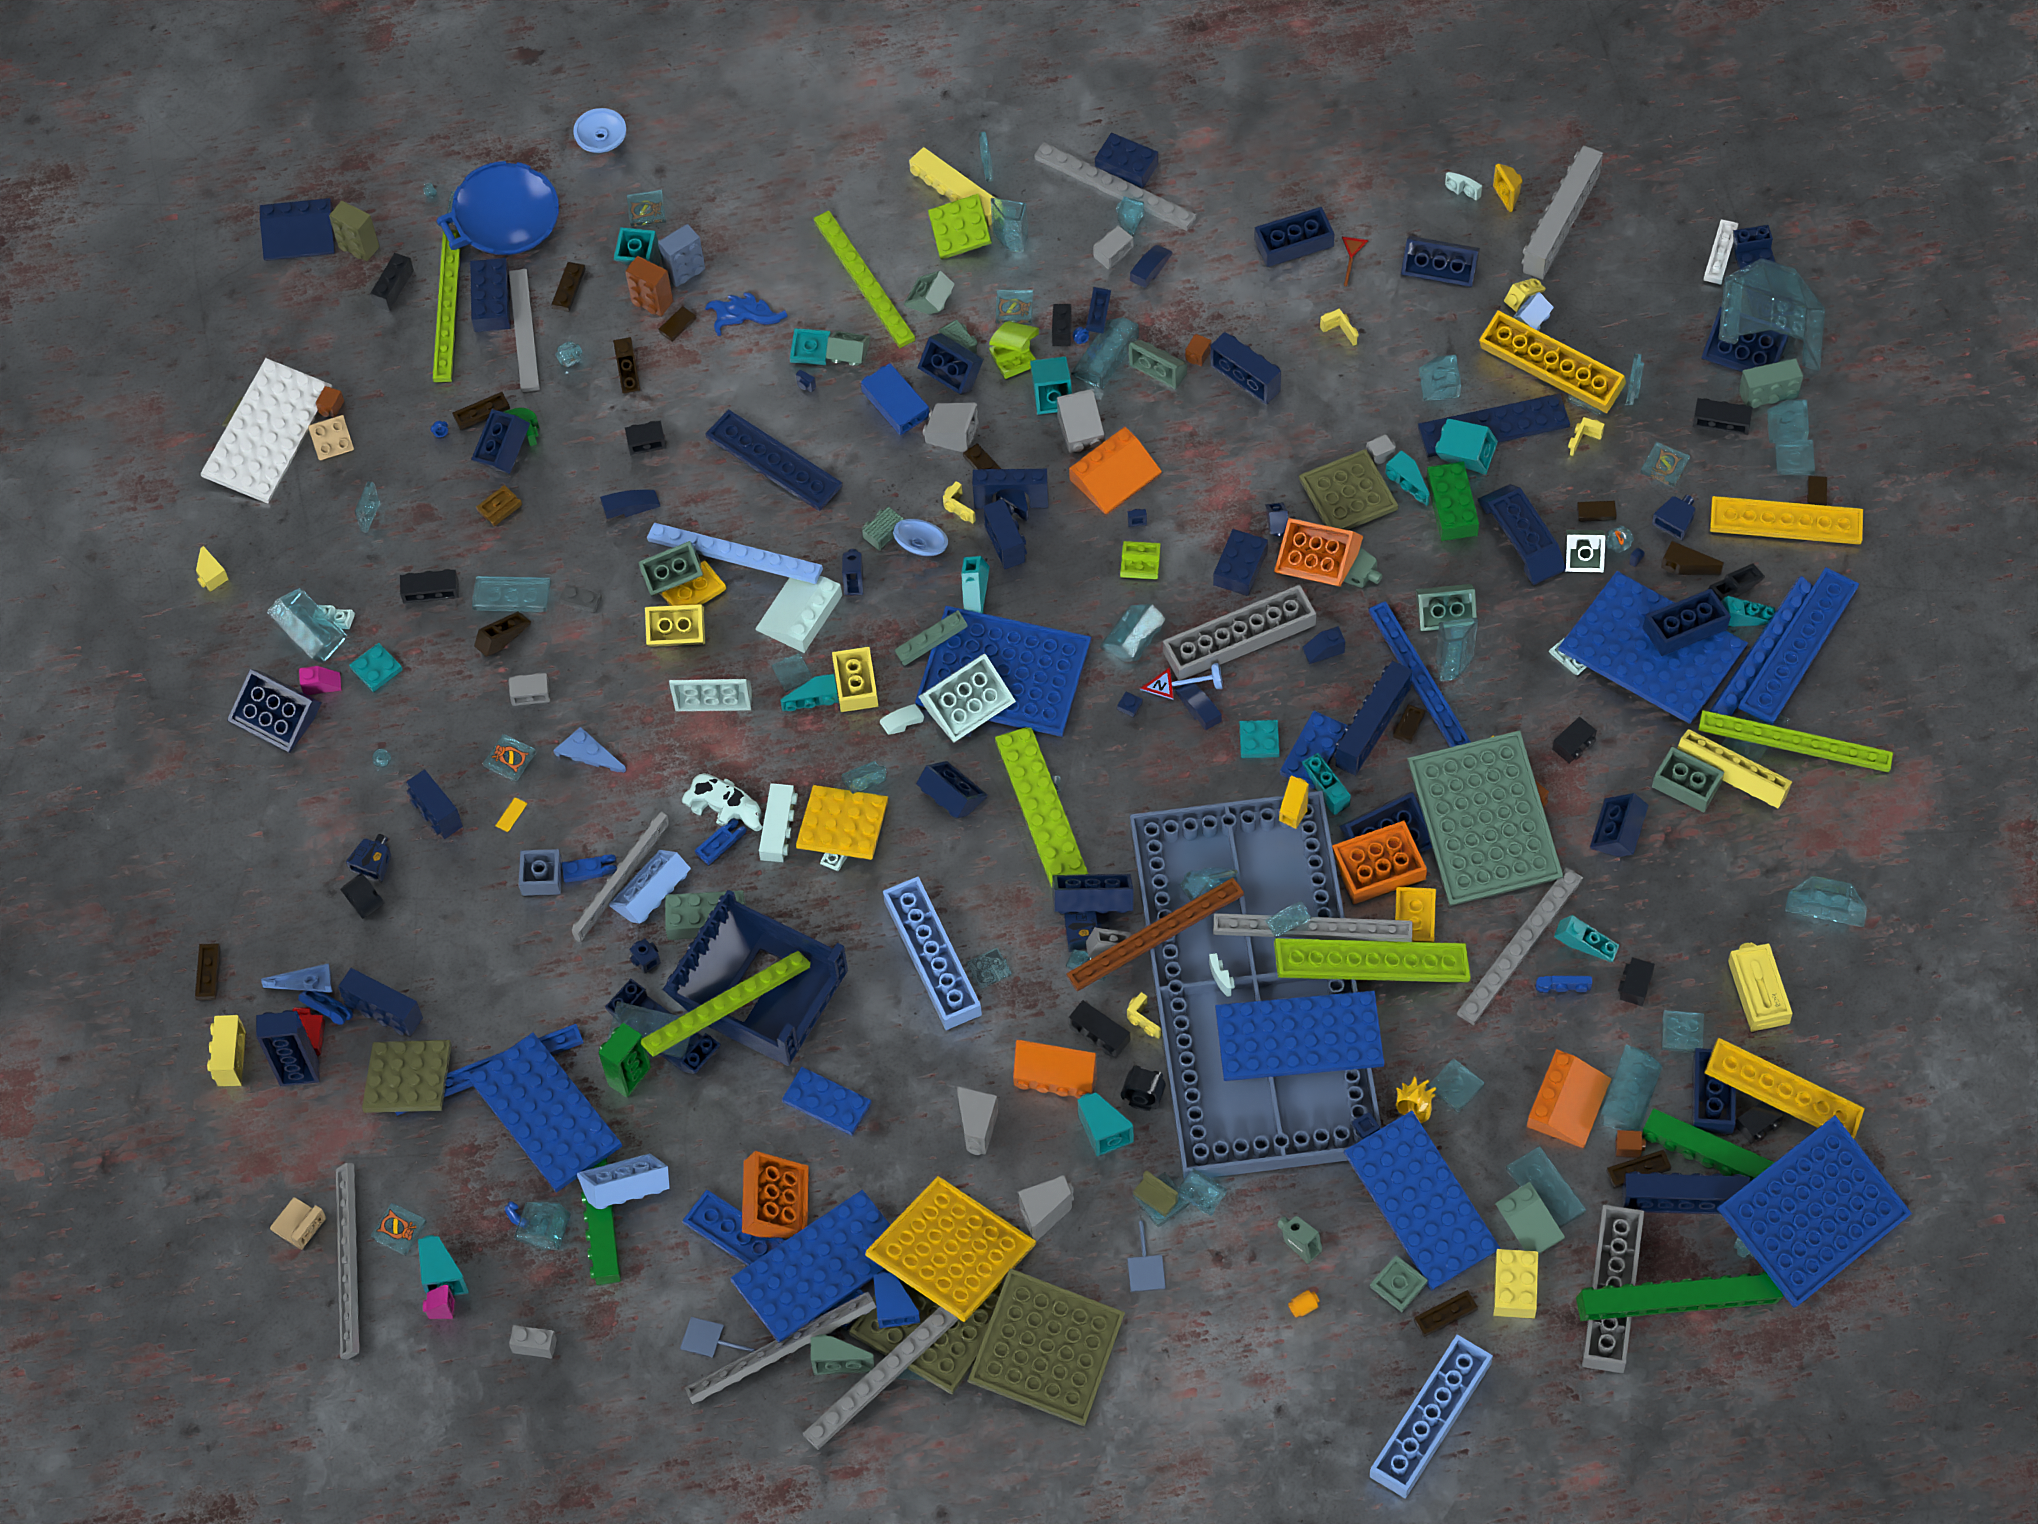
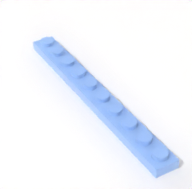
M658 523L653 524L647 536L649 542L672 548L690 541L695 546L697 554L814 584L817 583L823 570L822 565Z

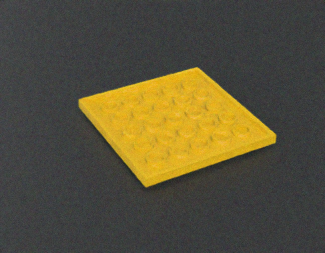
M937 1176L866 1250L865 1256L965 1322L1006 1278L1009 1269H1014L1033 1249L1036 1241Z

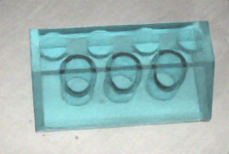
M1124 317L1107 320L1104 333H1098L1072 370L1071 375L1103 390L1129 352V344L1139 338V324Z
M300 588L279 597L267 611L313 660L322 664L347 637Z
M1477 617L1439 623L1435 660L1439 680L1450 681L1459 678L1474 659L1478 626Z
M1629 1045L1625 1046L1601 1112L1600 1124L1617 1130L1640 1131L1662 1069V1065L1646 1051Z

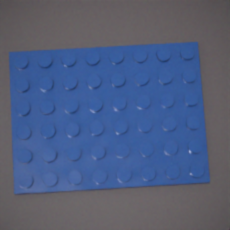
M1616 571L1560 644L1558 651L1691 724L1745 651L1748 642L1725 630L1661 656L1643 630L1645 616L1675 602Z
M945 606L941 620L959 610L968 627L931 650L915 704L925 707L918 697L919 695L980 655L986 654L1016 701L987 721L1019 728H1032L1033 731L1063 737L1090 647L1091 637Z
M1836 1115L1717 1207V1210L1793 1308L1800 1305L1912 1214Z

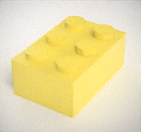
M703 605L645 607L646 645L649 647L705 644Z
M870 647L832 652L841 712L879 707Z
M238 1015L214 1016V1023H211L210 1027L213 1039L209 1042L211 1059H208L207 1062L208 1071L211 1072L212 1079H215L218 1086H242L246 1030Z
M1497 1249L1495 1257L1493 1316L1535 1319L1537 1309L1538 1252Z

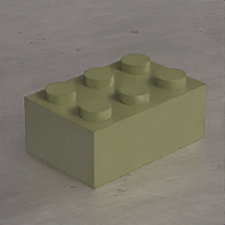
M341 200L329 215L338 247L344 252L352 253L358 259L368 261L380 247L371 215Z

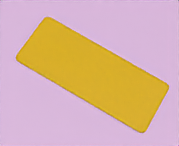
M515 797L497 822L496 827L508 832L527 806V803Z

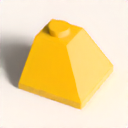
M1496 164L1493 187L1507 210L1512 212L1520 194L1523 181L1520 174H1517L1514 168Z

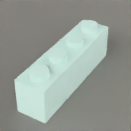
M770 784L759 848L760 860L784 862L785 855L788 856L789 844H787V839L791 838L792 834L790 821H794L795 810L792 809L793 804H797L798 794L794 792L793 785Z

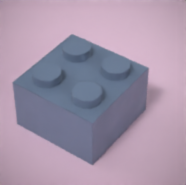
M559 849L521 850L519 887L522 896L561 894L562 858Z

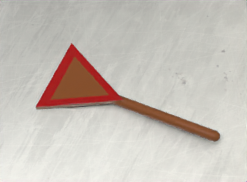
M1342 236L1350 257L1344 286L1348 285L1353 257L1364 247L1368 240Z

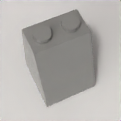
M1093 389L1057 397L1058 420L1069 453L1096 448L1105 441Z
M936 403L934 410H931L929 413L928 425L925 424L923 429L925 442L965 452L970 448L979 424L977 404Z
M958 1087V1103L966 1150L974 1155H986L998 1115L997 1096Z
M1064 1176L1018 1191L1019 1207L1031 1238L1035 1241H1038L1072 1209V1201H1074L1072 1193L1074 1191L1071 1182H1066Z

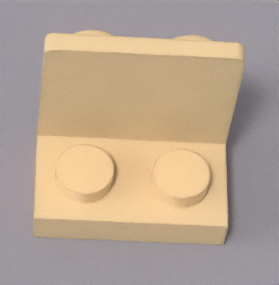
M343 415L308 425L319 460L354 450Z
M294 1197L271 1225L270 1229L302 1250L325 1221L326 1216L320 1207L315 1205L314 1208H311Z

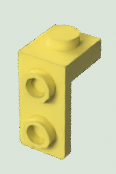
M1534 278L1521 281L1512 285L1504 302L1517 312L1529 296L1538 292L1542 293L1546 288L1541 285L1539 280Z
M1340 308L1327 312L1320 317V328L1323 333L1340 326L1352 345L1357 344L1358 331L1355 327L1351 326L1348 316L1343 314Z
M1583 417L1581 424L1577 423L1575 428V438L1571 437L1568 445L1570 455L1574 456L1583 434L1601 440L1605 424L1598 420Z
M955 481L945 491L943 496L944 507L949 512L959 515L962 520L973 524L976 521L975 512L958 502V499L963 495L962 484Z
M1141 992L1138 997L1135 996L1130 1001L1127 1009V1018L1131 1024L1139 1025L1149 1036H1155L1159 1039L1161 1037V1028L1140 1014L1148 1005V996Z

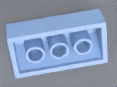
M659 850L608 905L630 922L640 924L649 917L648 914L653 909L660 906L661 900L665 895L672 893L674 886L686 878L687 872L691 868L677 852Z
M650 1153L577 1173L587 1201L596 1209H604L612 1204H623L626 1200L641 1199L645 1195L659 1194L663 1190L670 1189L668 1166Z

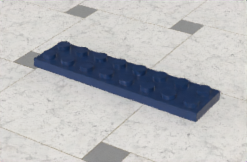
M1560 393L1418 423V431L1427 458L1438 456L1435 447L1436 443L1440 441L1443 425L1446 424L1447 418L1489 427L1498 442L1570 427V421Z
M729 409L705 434L707 439L819 512L843 486L841 481Z

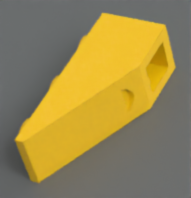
M1291 775L1279 811V821L1297 829L1305 816L1308 807L1309 784L1304 779Z

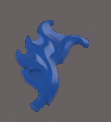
M744 293V296L747 297L746 299L735 295H728V299L731 300L730 302L713 300L705 307V310L711 308L717 313V320L714 323L717 336H721L720 329L722 326L740 324L746 319L768 325L779 323L780 320L788 317L785 310L773 313L765 301L759 300V302H756L754 295L751 293Z

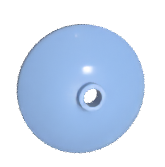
M598 108L581 115L574 125L573 132L575 140L581 148L589 152L603 153L616 148L622 143L626 135V124L622 116L611 109Z
M905 519L899 521L894 527L893 535L898 544L913 554L935 556L944 552L947 548L948 538L946 534L930 522L919 519Z

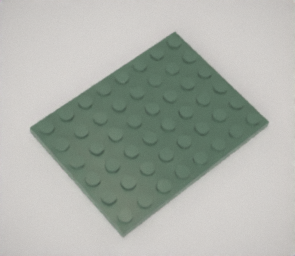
M1520 730L1407 759L1449 907L1563 878Z

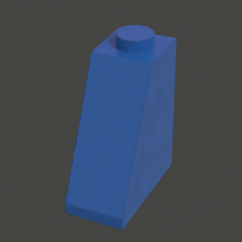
M887 1271L873 1275L879 1328L920 1323L919 1311L898 1278Z

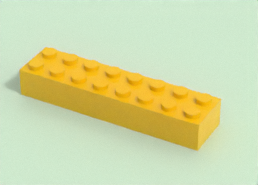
M1499 310L1479 339L1481 349L1605 413H1608L1626 384L1625 375Z

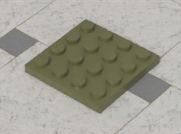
M1366 449L1299 475L1303 488L1325 526L1348 530L1398 510L1397 502Z
M451 1041L373 1042L362 1105L363 1112L442 1111L452 1046Z

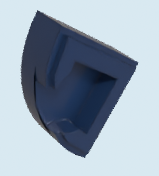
M1636 548L1631 553L1629 564L1634 567L1637 566L1645 556V551Z

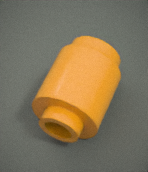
M1306 1290L1292 1298L1291 1302L1288 1303V1307L1295 1318L1303 1317L1317 1309V1303L1320 1300L1314 1291Z

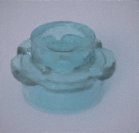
M431 182L424 183L425 187L422 190L427 198L431 196L433 199V196L437 195Z
M378 749L373 753V764L385 767L391 760V755L384 749Z

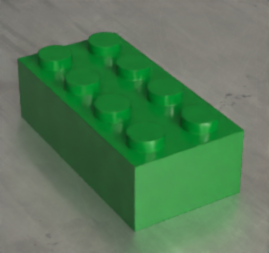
M1464 461L1427 467L1426 480L1441 541L1478 536L1479 521Z
M622 1023L620 1027H616L613 1030L611 1038L601 1045L598 1053L608 1086L628 1097L651 1069L647 1050L641 1045L642 1034Z

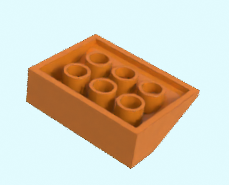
M1125 426L1069 468L1070 481L1106 515L1162 473L1137 437Z
M1288 518L1274 572L1341 587L1359 554L1363 536L1354 531Z
M1405 821L1332 845L1343 882L1353 905L1395 891L1396 887H1406L1426 880L1427 868Z
M1016 1040L1014 1086L1024 1090L1028 1088L1036 1089L1041 1093L1053 1092L1059 1096H1076L1078 1099L1084 1094H1093L1097 1080L1096 1053Z
M1556 1049L1529 1114L1527 1127L1584 1148L1612 1078L1578 1057Z
M754 1151L744 1160L742 1233L757 1237L790 1238L807 1227L808 1166Z

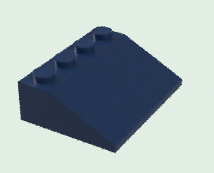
M325 198L260 205V228L264 261L335 254V233L329 217L334 210L331 199Z
M1720 306L1701 359L1740 372L1780 362L1791 331L1790 329Z
M250 669L227 721L287 752H291L315 719L322 702L260 670Z
M1413 792L1405 793L1339 826L1345 840H1349L1405 821L1419 853L1432 848L1422 810Z

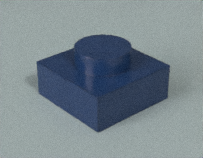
M802 370L796 373L797 385L803 390L813 392L816 388L815 377Z
M1146 509L1127 511L1129 527L1147 525Z
M1126 691L1117 705V710L1134 717L1142 705L1143 699Z
M1370 1112L1352 1121V1126L1362 1140L1380 1130V1126Z

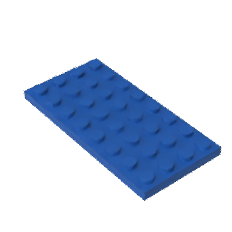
M1375 991L1215 1005L1224 1081L1384 1067Z
M534 1032L468 1076L470 1083L556 1193L577 1179L578 1172L590 1170L623 1147L619 1139Z
M1413 1111L1344 1150L1343 1153L1420 1274L1428 1280L1427 1285L1431 1291L1494 1254L1497 1249H1501Z
M862 1189L732 1276L730 1281L778 1343H780L874 1279L873 1275L886 1271L885 1268L865 1256L866 1250L890 1226V1223Z

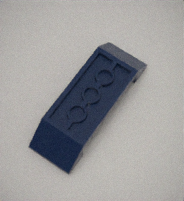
M1769 225L1733 230L1735 259L1753 316L1760 320L1796 315L1792 298H1787L1771 249L1773 238Z
M1509 484L1478 498L1477 501L1485 513L1493 514L1524 561V572L1533 585L1566 571L1558 543L1520 487Z
M631 978L605 1006L606 1010L620 1025L625 1023L642 1034L643 1038L678 1019L647 996L646 989ZM696 1032L659 1053V1055L681 1071L696 1074L721 1044L707 1033L702 1036Z

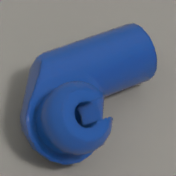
M510 1201L504 1208L505 1213L512 1223L522 1229H526L529 1221L515 1212L518 1209V1205Z

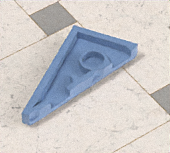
M581 727L554 749L556 756L564 755L571 757L574 761H583L585 764L596 767H608L611 771L626 772V767Z
M329 963L261 979L263 988L332 992Z

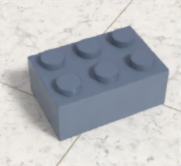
M688 224L658 241L663 269L667 270L669 280L676 287L684 284L688 279L700 274L705 269L700 237Z

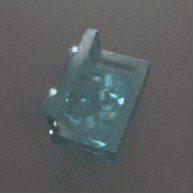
M876 761L841 774V780L850 792L854 794L886 781V768L884 765L879 766Z
M1193 1168L1181 1183L1178 1196L1185 1202H1189L1197 1207L1201 1212L1212 1216L1215 1207L1226 1195L1227 1189Z

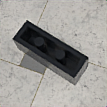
M397 253L393 254L370 293L375 307L387 311L391 310L414 271L411 258Z
M1697 398L1693 427L1748 435L1753 407L1744 404H1732L1726 401L1720 402L1707 398Z
M445 569L443 571H426L424 573L400 575V595L403 604L459 598V583L456 570Z
M1084 1000L1068 1017L1069 1027L1073 1032L1082 1034L1089 1043L1098 1045L1109 1056L1112 1055L1117 1058L1131 1041L1128 1030Z

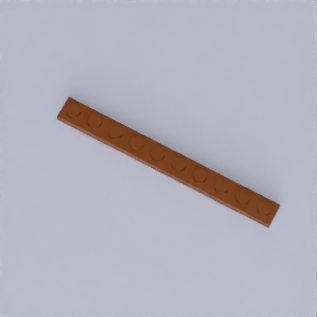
M1232 877L1066 973V977L1078 992L1244 896V892Z

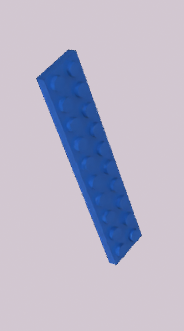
M1825 567L1743 697L1738 709L1773 726L1854 596L1859 583Z
M708 1190L703 1193L682 1220L683 1224L747 1266L785 1241L782 1238L757 1237L742 1233V1212ZM860 1289L856 1290L848 1297H846L845 1299H843L842 1301H840L839 1303L825 1311L822 1315L851 1301L852 1299L864 1294L865 1292H863ZM855 1319L840 1327L847 1331Z

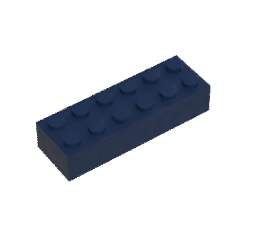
M1393 660L1389 666L1386 665L1384 667L1381 679L1376 680L1372 687L1371 695L1365 697L1363 701L1364 706L1361 710L1358 709L1356 711L1353 723L1347 725L1343 739L1340 738L1335 745V749H1337L1334 756L1336 758V767L1354 776L1357 775L1411 690L1413 670Z
M285 1010L282 1013L265 1012L262 1015H256V1037L280 1087L320 1083L319 1059L297 1011Z
M1634 1171L1625 1175L1622 1187L1623 1208L1641 1210L1648 1213L1721 1214L1717 1207L1748 1184L1750 1177H1744L1742 1174H1735L1733 1176H1724L1722 1174L1705 1176L1701 1173H1693L1691 1175L1671 1173L1667 1175L1659 1172L1641 1174Z

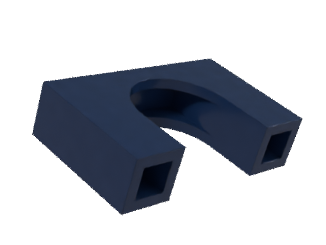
M1047 468L973 469L974 509H983L984 505L993 503V495L1003 489H1018L1028 494L1030 508H1048Z

